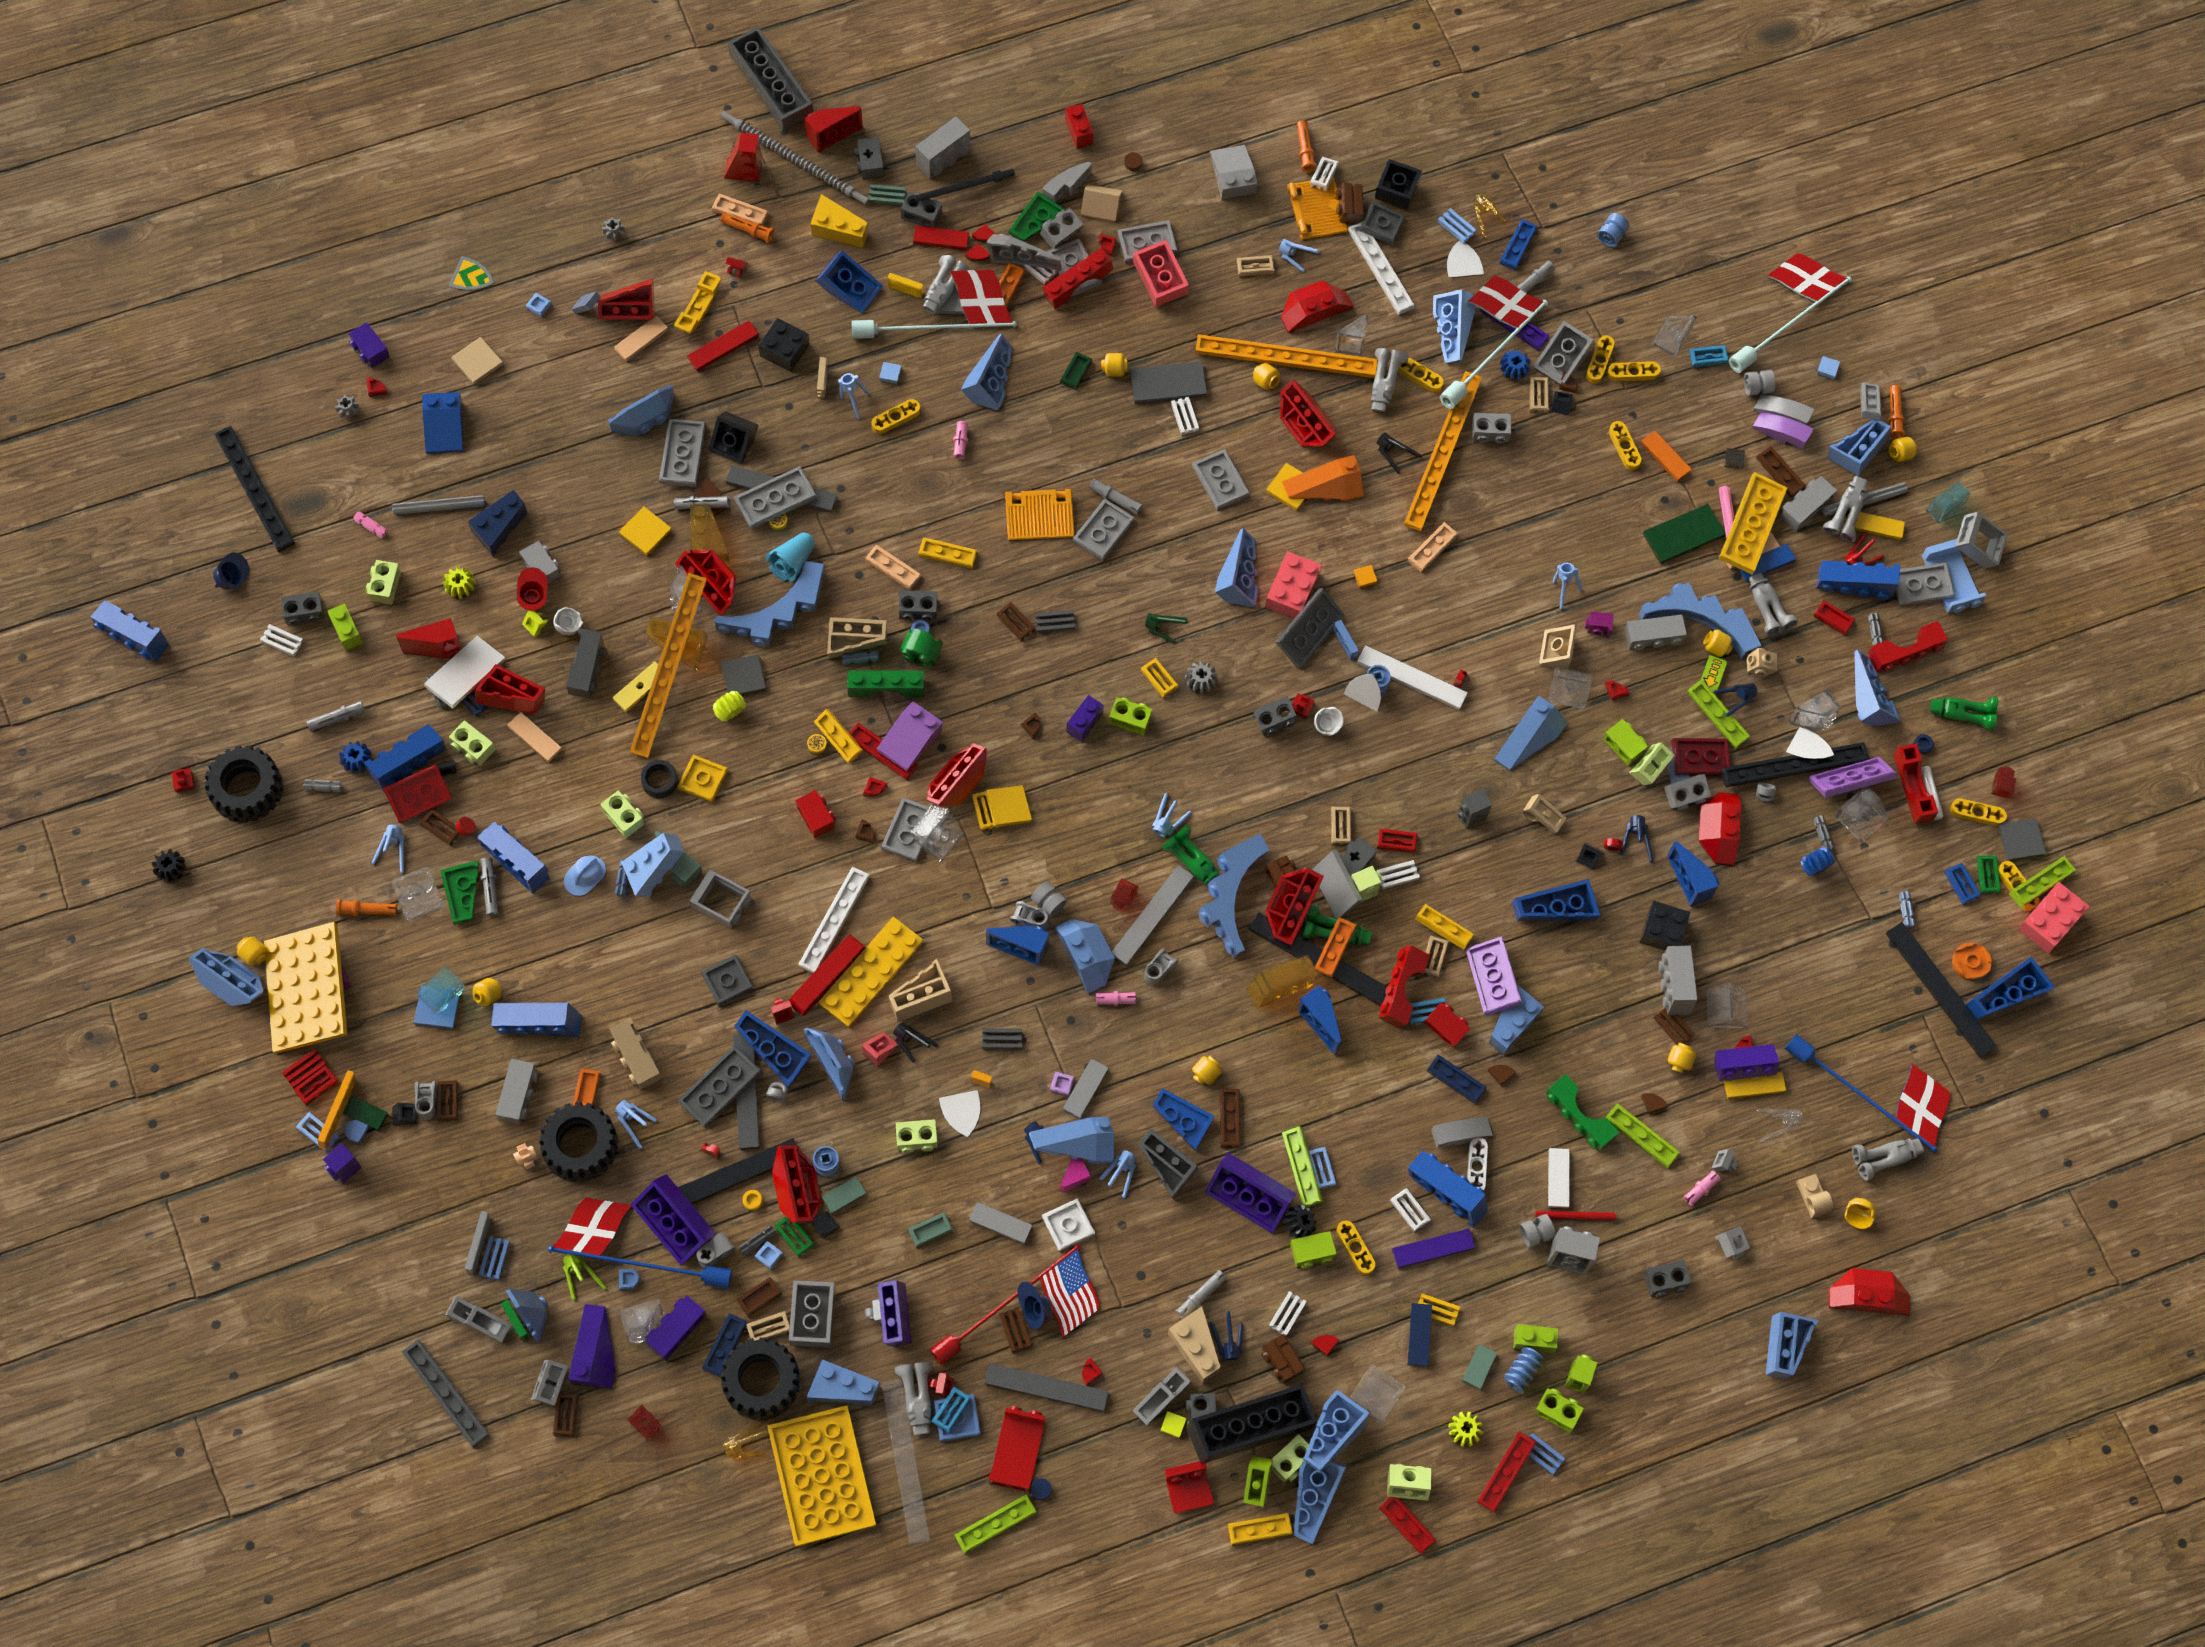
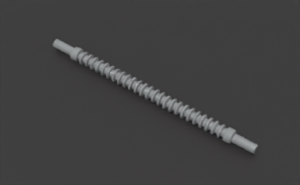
M725 111L722 112L721 118L733 124L735 129L741 130L742 133L758 134L759 143L762 142V145H766L767 148L770 147L775 153L783 154L784 158L787 157V160H791L792 163L795 162V165L808 170V173L812 172V175L816 174L817 178L820 177V180H824L825 183L828 182L833 188L841 189V192H845L846 196H852L865 205L869 202V198L857 192L853 186H848V183L844 184L843 180L840 181L835 175L831 176V173L827 174L826 170L823 171V168L819 169V166H815L810 160L802 159L801 155L798 156V153L794 154L793 150L790 151V148L786 149V146H782L777 140L769 139L768 135L765 136V133L761 134L760 130L757 131V128L753 129L752 125L749 126L742 119H736Z

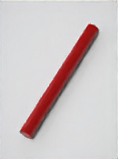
M1535 1211V1218L1547 1214L1550 1219L1616 1220L1615 1213Z

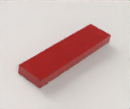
M748 320L688 354L687 358L698 372L759 337V333Z
M857 722L849 732L866 753L906 781L918 768V764L915 762L908 771H905L879 753L877 747L883 739Z
M1520 1431L1517 1433L1477 1503L1495 1513L1535 1446L1536 1441Z

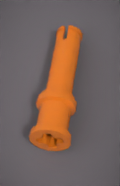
M1299 121L1296 126L1301 148L1299 157L1302 159L1301 170L1305 173H1310L1317 169V164L1314 162L1315 152L1311 149L1308 123L1306 121Z
M726 212L722 214L720 219L721 223L747 232L752 238L763 239L768 244L772 241L775 233L774 228H766L761 226L759 222L751 223Z
M1899 385L1890 387L1891 416L1888 419V423L1891 426V439L1905 436V431L1903 430L1905 418L1902 415L1901 399L1902 387Z
M337 899L336 916H341V914L353 915V917H357L359 914L397 916V904L360 903L356 899L354 901Z

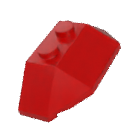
M1322 280L1290 292L1281 315V320L1287 332L1290 333L1353 309L1354 306L1345 291Z
M1292 380L1280 391V419L1301 446L1324 447L1337 435L1333 422L1313 396L1298 382Z
M713 549L685 550L675 562L676 566L686 577L688 573L707 578L702 596L720 616H723L733 604L736 575Z
M972 743L969 745V748L963 749L954 755L929 784L926 800L939 807L961 805L984 777L987 749Z
M1718 792L1700 805L1698 842L1715 864L1735 865L1741 817V803L1738 794Z
M1307 867L1281 875L1265 909L1275 938L1292 945L1324 875Z
M780 1145L777 1148L772 1170L780 1211L794 1223L812 1222L822 1204L814 1165L800 1151L797 1145Z
M1851 1268L1829 1288V1308L1909 1316L1910 1295L1893 1272Z

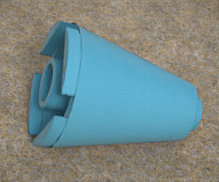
M800 533L766 555V562L769 561L770 571L783 581L788 579L790 582H793L798 577L805 561H807L815 546L812 535Z

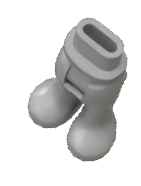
M941 256L939 259V266L941 268L930 285L927 296L924 298L925 303L922 307L932 314H935L937 309H941L956 285L952 275L947 283L943 284L949 271L955 266L956 259L953 256ZM959 260L953 271L970 270V268L963 261Z
M1378 348L1375 351L1378 365L1372 388L1371 410L1385 412L1395 389L1398 368L1400 364L1408 361L1409 355L1398 350H1392L1391 352L1386 348ZM1391 357L1387 378H1384L1388 360Z
M1855 476L1853 482L1849 483V487L1841 498L1834 518L1823 525L1822 530L1825 533L1838 535L1845 514L1850 509L1849 516L1839 537L1847 542H1855V524L1868 491L1866 488L1868 480Z
M1762 573L1749 577L1748 580L1751 583L1750 589L1754 600L1766 623L1764 627L1766 636L1777 635L1781 630L1786 632L1797 625V617L1785 613L1777 593L1772 585L1768 583V579H1765ZM1769 606H1771V607L1773 608L1774 613H1775V615H1776V617H1777L1778 622H1777V621L1775 620V618L1773 617V615H1772V613H1771V611H1770V609H1769Z
M1909 1138L1893 1141L1866 1150L1859 1144L1852 1147L1853 1160L1856 1165H1860L1858 1171L1865 1181L1871 1180L1878 1171L1903 1164L1924 1153L1918 1138L1914 1140ZM1881 1156H1887V1158L1879 1161L1865 1163Z
M921 1362L914 1364L919 1390L918 1397L915 1395L913 1365L897 1366L894 1369L896 1375L903 1380L906 1410L911 1422L910 1427H913L914 1435L929 1434L931 1402L928 1391V1374L933 1370V1363Z

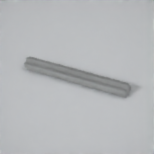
M1903 482L1866 493L1863 505L1906 493L1908 491L1907 484ZM1840 501L1823 506L1821 508L1823 516L1836 514Z
M481 495L396 503L392 505V512L394 515L482 507L485 506V497Z

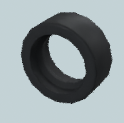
M654 760L648 763L641 772V784L644 791L654 798L670 796L678 785V777L674 766L664 760ZM656 770H665L670 775V783L663 788H653L648 783L649 775Z

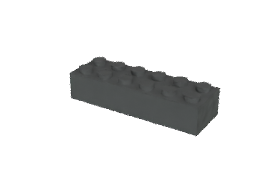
M759 27L728 42L730 56L783 131L804 121L813 112V103Z

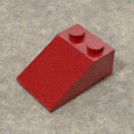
M860 106L832 108L810 113L805 118L807 139L819 153L863 128L862 108Z
M451 618L396 634L404 654L445 659L453 658L462 650Z

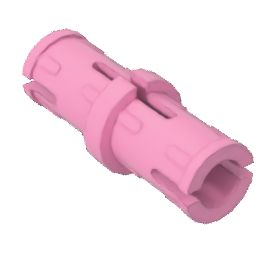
M964 421L957 422L956 436L953 440L955 443L953 454L955 459L965 458L966 444H968V423Z
M1114 991L1113 993H1096V1005L1118 1006V1004H1136L1135 992L1118 993V991Z
M1711 1171L1702 1181H1698L1688 1194L1683 1196L1686 1202L1690 1201L1688 1203L1690 1206H1693L1703 1195L1706 1196L1709 1190L1721 1181L1719 1175L1714 1176L1716 1172Z

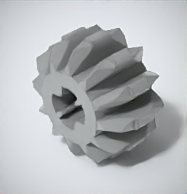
M1200 661L1199 665L1193 663L1192 668H1187L1188 674L1185 675V680L1188 681V687L1193 686V692L1197 689H1200L1199 692L1201 694L1203 689L1209 692L1211 687L1216 685L1217 674H1215L1214 667L1209 668V662L1203 665V662Z

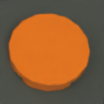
M1972 942L1958 947L1953 955L1952 964L1960 977L1969 981H1977L1989 973L1992 959L1985 947Z

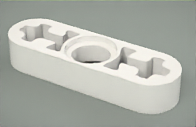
M1475 1138L1469 1145L1467 1179L1472 1185L1475 1181V1176H1479L1478 1185L1484 1191L1486 1186L1488 1145L1483 1138ZM1476 1143L1483 1147L1479 1152V1157H1475L1477 1149L1473 1146H1476ZM1480 1162L1483 1169L1481 1171H1474L1472 1163Z

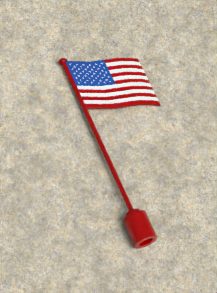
M1077 1244L1074 1245L1071 1251L1030 1282L1033 1285L1040 1280L1044 1295L1051 1302L1052 1312L1058 1322L1062 1338L1100 1309L1096 1292L1083 1269L1078 1253L1080 1246ZM1016 1292L958 1338L955 1335L953 1337L947 1335L929 1349L934 1359L942 1366L961 1351L960 1346L962 1345L960 1341L1018 1297V1293Z

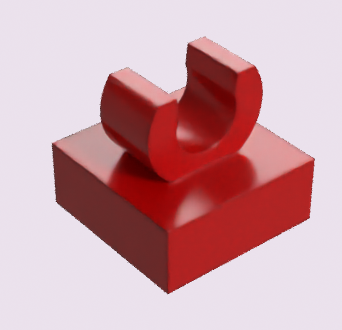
M727 257L725 264L731 265L727 269V274H731L735 268L737 270L736 276L740 277L742 269H747L749 262Z
M1298 693L1292 704L1295 714L1307 719L1315 700Z
M190 768L171 772L175 792L195 789Z
M781 998L774 1000L776 1006L771 1007V1011L776 1025L795 1018L789 1001L783 1003Z
M939 1373L938 1379H930L928 1387L936 1390L935 1393L942 1398H947L952 1390L954 1379L947 1373Z

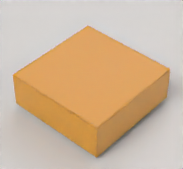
M1372 565L1354 569V575L1359 588L1377 584V578Z
M973 1070L971 1082L990 1089L992 1077Z

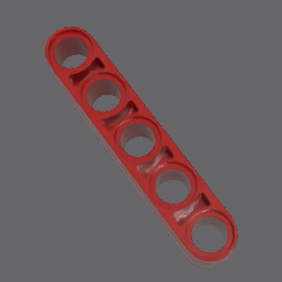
M851 934L847 936L789 999L791 1007L800 1015L805 1016L850 967L866 946Z

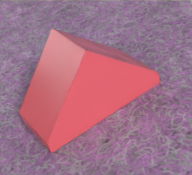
M883 1032L862 1045L863 1055L878 1067L898 1044Z

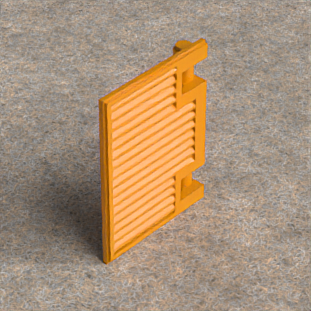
M1334 177L1327 191H1324L1322 187L1318 189L1316 185L1311 187L1310 181L1292 182L1287 185L1288 191L1291 193V203L1298 228L1300 227L1301 240L1348 232L1347 224L1340 223L1339 215L1336 214L1339 200H1336L1337 187ZM1301 189L1302 195L1298 196L1297 190ZM1307 226L1311 227V232H1308Z
M1056 489L1032 490L1013 494L1012 492H1005L1008 541L1074 537L1072 489H1065V491H1056ZM1066 498V501L1057 502L1056 500ZM1012 501H1021V504H1012Z

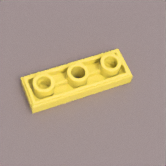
M654 661L613 697V701L625 712L630 710L649 693L658 664Z

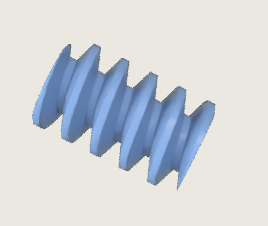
M1528 1347L1522 1348V1354H1518V1360H1514L1512 1363L1514 1367H1510L1509 1373H1506L1504 1376L1507 1385L1521 1394L1525 1392L1521 1386H1529L1525 1380H1533L1530 1372L1537 1374L1534 1366L1541 1368L1542 1365L1538 1360L1545 1361L1541 1354Z

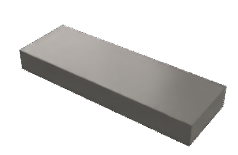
M1862 383L1860 387L1861 417L1880 420V386Z
M1091 1059L1065 1103L1063 1111L1080 1119L1109 1068Z
M979 1202L976 1203L969 1219L971 1223L1021 1244H1025L1032 1225Z
M481 1211L464 1268L467 1274L474 1275L476 1273L491 1222L488 1212Z

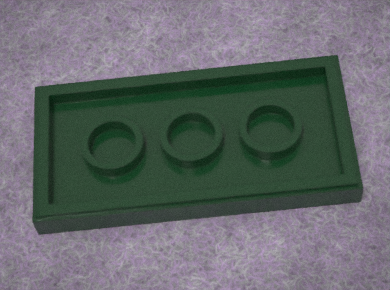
M1709 504L1643 531L1646 541L1660 564L1726 535Z

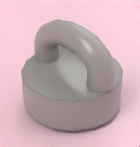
M1759 783L1757 785L1756 797L1760 801L1770 802L1774 799L1776 793L1774 785L1769 783Z
M774 1082L769 1086L766 1096L770 1100L784 1102L788 1088L781 1082Z

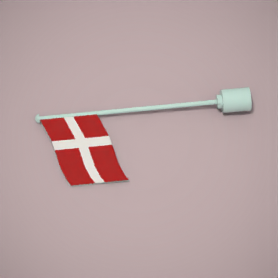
M1796 253L1768 274L1767 277L1782 283L1797 294L1815 301V303L1756 348L1745 346L1730 357V367L1735 372L1741 373L1757 360L1756 351L1846 283H1851L1852 278L1830 271L1815 260Z
M992 269L949 271L956 284L961 307L969 324L877 327V323H874L873 320L852 321V339L874 338V334H878V331L1002 326H1013L1015 328L1017 323L1012 321L1008 313L1000 283Z
M1494 275L1467 302L1483 309L1497 320L1516 328V330L1464 382L1454 381L1440 395V401L1445 407L1453 409L1467 395L1466 384L1544 306L1548 305L1547 300L1541 301L1526 294L1509 281Z

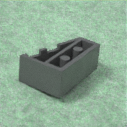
M579 628L578 634H580L581 639L579 646L575 645L574 652L577 653L574 663H571L566 688L568 694L590 699L592 692L595 693L596 678L597 675L600 676L601 661L606 658L607 648H605L601 632Z
M1150 1129L1139 1142V1146L1174 1200L1198 1171V1166Z

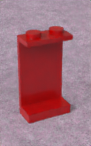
M1016 1406L1005 1408L992 1471L989 1476V1484L1029 1493L1045 1424V1416H1042L1041 1412L1030 1411V1413L1023 1412L1022 1408Z

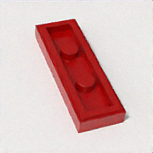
M916 225L913 244L967 250L969 232Z
M1390 1497L1379 1507L1380 1511L1420 1555L1436 1542L1435 1538L1399 1498Z

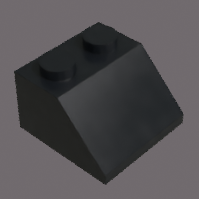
M725 411L717 416L708 450L743 463L754 442L758 424Z

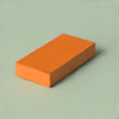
M580 1069L572 1106H575V1102H582L585 1106L587 1103L594 1105L601 1075L600 1071Z

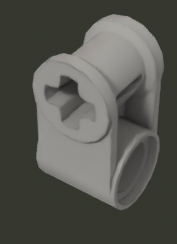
M1017 901L1015 913L1010 917L1012 923L1035 928L1041 927L1046 929L1048 927V915L1045 910L1022 901ZM1040 917L1043 918L1044 921L1041 923L1035 922V919Z
M1162 948L1147 965L1144 974L1145 982L1150 986L1158 985L1174 969L1179 960L1171 957L1166 953V949ZM1155 972L1158 974V976L1152 977L1149 975V973Z
M415 1082L416 1111L422 1120H431L436 1115L437 1082ZM430 1106L428 1111H421L423 1107Z
M720 1232L698 1249V1264L705 1269L708 1265L713 1266L721 1259L729 1256L736 1247L724 1232ZM703 1255L710 1256V1259H703Z

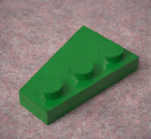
M1037 191L1009 229L1008 234L1025 242L1039 233L1046 221L1049 219L1051 221L1054 220L1055 216L1064 208Z
M478 860L440 870L454 925L473 921L479 870Z

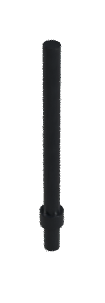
M1013 168L1002 172L998 170L992 172L991 175L916 195V200L920 202L992 181L996 183L1002 181L1003 178L1014 176L1015 171Z

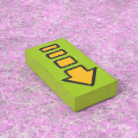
M1710 655L1701 679L1713 692L1718 690L1728 661Z

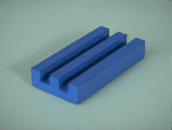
M1963 863L1944 871L1962 905L1980 898L1981 894ZM1957 869L1960 870L1962 876L1964 877V879H1965L1966 883L1968 884L1970 890L1972 891L1973 895L1970 894L1969 890H1968L1967 887H1966V884H1965L1964 880H1963V879L1961 878V876L1959 875Z

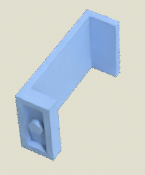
M1957 539L1927 547L1922 554L1926 565L1947 562L1955 594L1953 599L1942 600L1947 613H1959L1968 607L1976 608L1982 604L1986 597L1985 593H1978L1961 553L1955 547Z

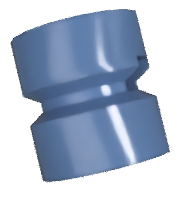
M1611 213L1605 221V225L1598 231L1597 237L1604 245L1616 247L1630 227V224L1624 216L1618 213Z
M1374 665L1368 669L1366 674H1373L1378 683L1381 696H1383L1389 686L1390 672L1385 666Z
M822 1146L814 1152L813 1164L816 1173L823 1178H831L838 1173L840 1169L839 1155L833 1147Z

